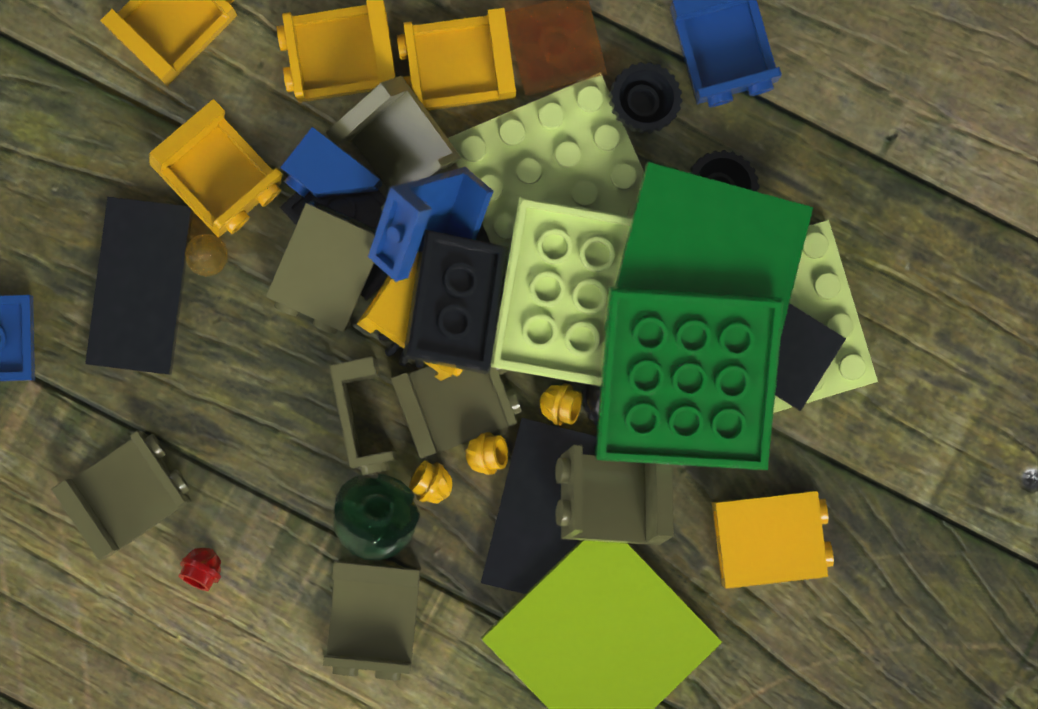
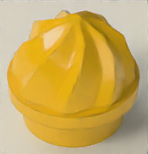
M570 384L551 385L540 397L542 414L555 425L561 426L563 423L573 425L582 405V393L573 390Z
M484 432L479 437L470 440L465 450L468 465L472 470L486 475H492L498 469H504L508 462V449L504 438L501 435L494 436L490 432Z
M425 460L414 472L409 484V491L415 493L417 500L421 502L427 501L437 504L451 494L452 478L442 464L438 462L431 464Z

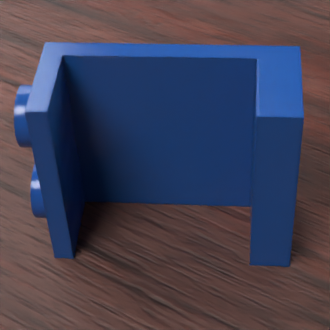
M466 167L391 187L368 257L395 282L407 279L418 248H420L425 230L476 240L493 190Z

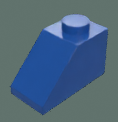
M313 127L281 166V169L288 175L284 182L302 197H305L308 192L318 199L376 192L383 185L377 176Z

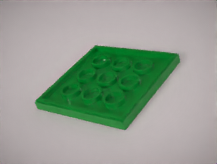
M648 162L645 166L615 287L782 297L784 299L782 334L813 207Z
M609 286L595 451L596 460L768 470L784 299L782 297Z

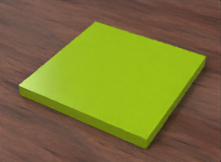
M581 540L481 637V640L548 709H654L722 643L628 543Z

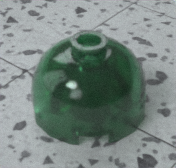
M378 474L377 479L365 478L358 480L359 476L352 477L341 486L333 506V529L340 543L351 554L365 560H383L397 555L408 546L420 519V512H418L414 502L415 494L401 480L386 474Z

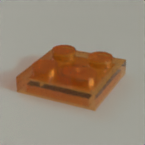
M551 0L505 12L525 96L572 85L599 76H607L589 0Z

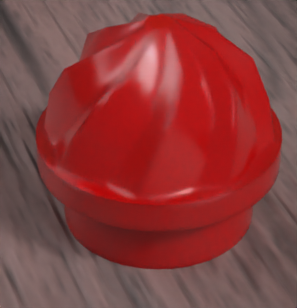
M195 548L185 558H182L180 562L183 568L179 573V578L197 589L209 591L212 584L218 583L221 578V560L211 548Z

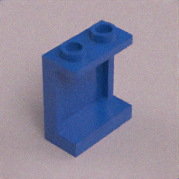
M672 0L670 12L697 104L708 102L709 107H716L733 101L732 95L748 90L750 96H756L774 89L773 83L778 82L782 74L780 67L776 68L757 0Z

